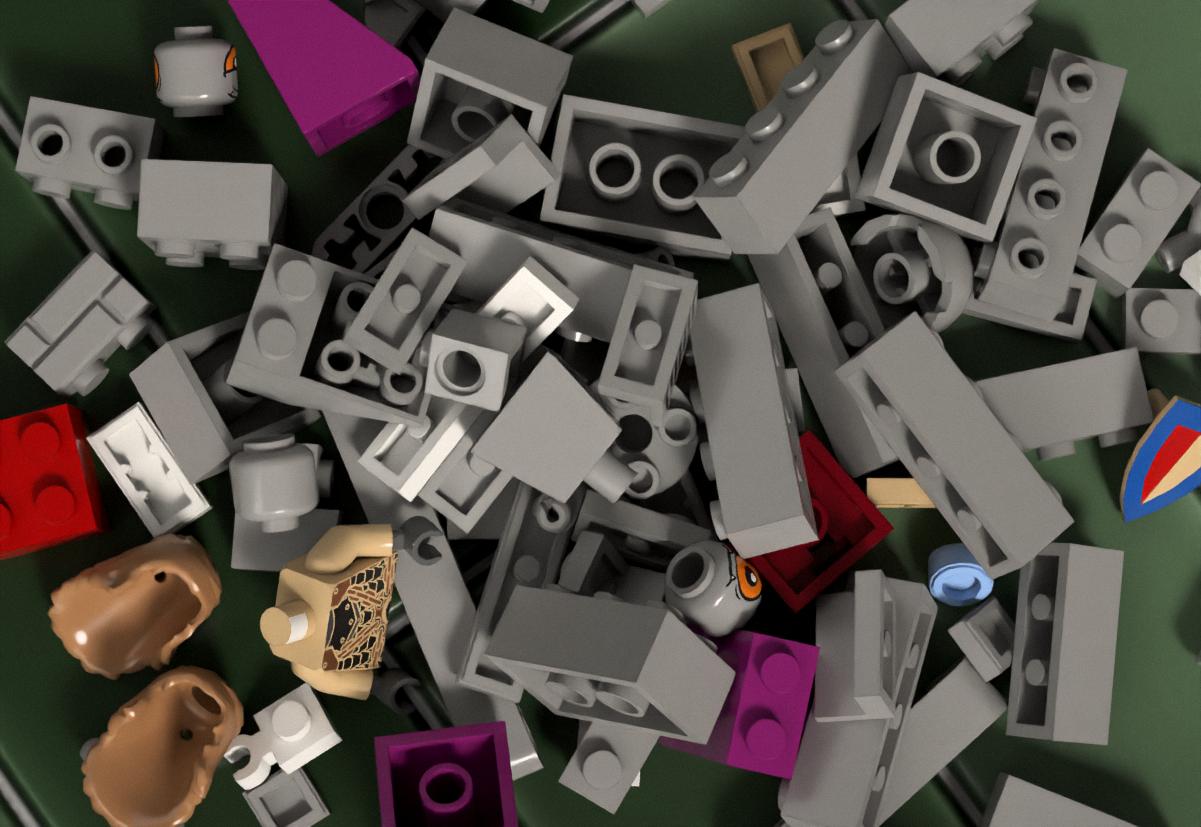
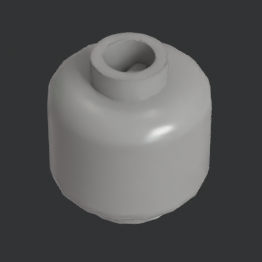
M272 434L244 440L242 442L243 450L235 454L229 461L236 513L245 520L260 521L261 532H282L298 528L300 526L299 516L309 513L319 503L313 452L307 446L296 443L295 435Z

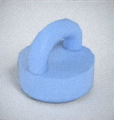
M964 543L943 545L934 550L929 556V588L931 594L938 601L950 606L963 607L973 605L985 599L992 591L993 580L989 578Z

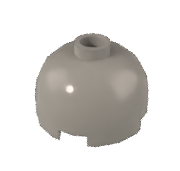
M898 212L885 214L867 221L853 236L850 245H857L853 259L885 330L916 311L923 322L930 325L938 333L948 328L961 315L973 290L974 267L969 249L958 233L920 217Z

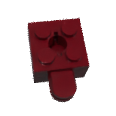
M810 430L799 437L819 540L745 559L759 574L762 583L761 596L770 590L790 614L797 613L894 530V527ZM710 513L708 517L710 521L713 523L712 516ZM727 538L726 540L729 543L726 545L738 554L730 540Z

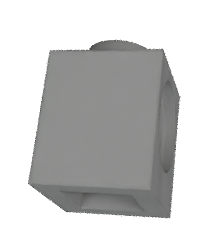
M453 308L436 329L429 328L424 337L420 351V365L428 368L424 393L500 413L520 383L528 327ZM460 351L473 355L480 366L468 362Z

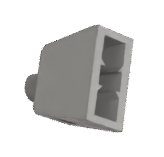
M552 349L545 354L470 451L483 461L563 503L570 498L581 482L584 481L614 504L637 475L636 471L608 450L622 431L623 425L561 356Z

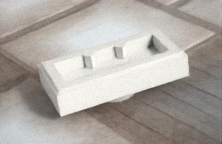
M137 402L86 438L153 537L158 535L164 536L169 533L176 534L213 508L197 483L190 485L156 422L143 403Z

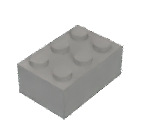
M563 94L551 163L561 175L545 189L540 224L592 241L641 250L662 247L668 249L671 255L728 265L732 250L693 197L710 177L709 170L719 158L728 154L745 134V127Z
M546 584L544 589L516 585L484 653L488 659L555 715L705 745L708 742L737 674L716 654L717 646L707 638L693 633L682 623L683 614L669 604L652 599L647 600L645 605L632 604L613 594L602 591L596 592L594 597L582 596L556 584Z

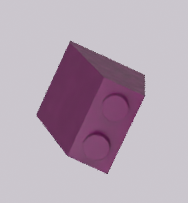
M228 0L317 157L322 156L416 103L421 78L412 59L331 1Z
M687 624V627L693 633L712 641L718 648L716 654L737 674L706 745L665 736L659 737L658 744L725 765L792 780L820 647L739 629L731 635L714 637L703 634Z
M505 721L374 737L382 827H519Z

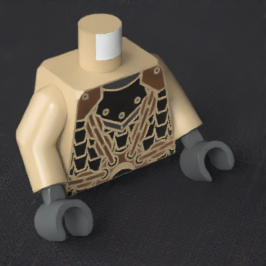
M423 516L409 518L402 524L399 530H392L391 524L338 525L330 528L309 552L286 563L280 572L276 605L266 609L260 619V630L265 640L270 644L273 654L291 661L293 673L320 692L365 701L369 694L376 695L382 703L396 713L405 715L414 712L416 707L405 700L395 698V694L405 684L421 687L422 684L399 668H389L383 671L379 677L373 676V669L381 667L398 559V551L395 550H405L421 565L429 566L435 564L442 558V554L433 545L424 544L421 541L429 536H442L443 533L433 522Z

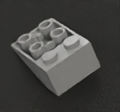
M274 243L226 384L288 405L421 427L432 396L431 394L424 393L428 368L420 365V351L426 333L401 374L398 375L343 342L346 332L379 279ZM443 303L429 328L436 329L453 308L459 309V307Z

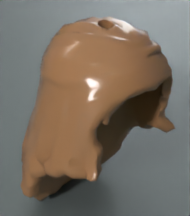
M172 533L164 536L158 535L149 543L137 546L116 557L100 562L62 583L61 587L56 588L50 594L54 605L49 607L47 614L51 618V628L54 633L61 639L66 650L73 657L81 660V666L86 672L92 674L100 673L108 679L116 680L122 673H134L143 670L146 666H152L155 670L160 671L165 664H169L178 646L192 635L194 630L210 616L212 609L220 603V594L223 592L220 574L215 568L213 557L192 536L174 535ZM163 572L160 578H154L156 574Z
M180 665L158 676L144 690L122 705L108 721V731L102 733L98 743L91 746L88 750L87 758L81 766V772L86 776L83 779V792L90 798L92 809L97 814L102 815L111 827H179L181 823L187 822L193 815L195 806L201 803L203 798L205 799L217 765L226 753L232 740L240 733L241 727L244 725L243 706L233 687L216 672L193 665ZM186 736L189 737L190 740H184L181 737Z

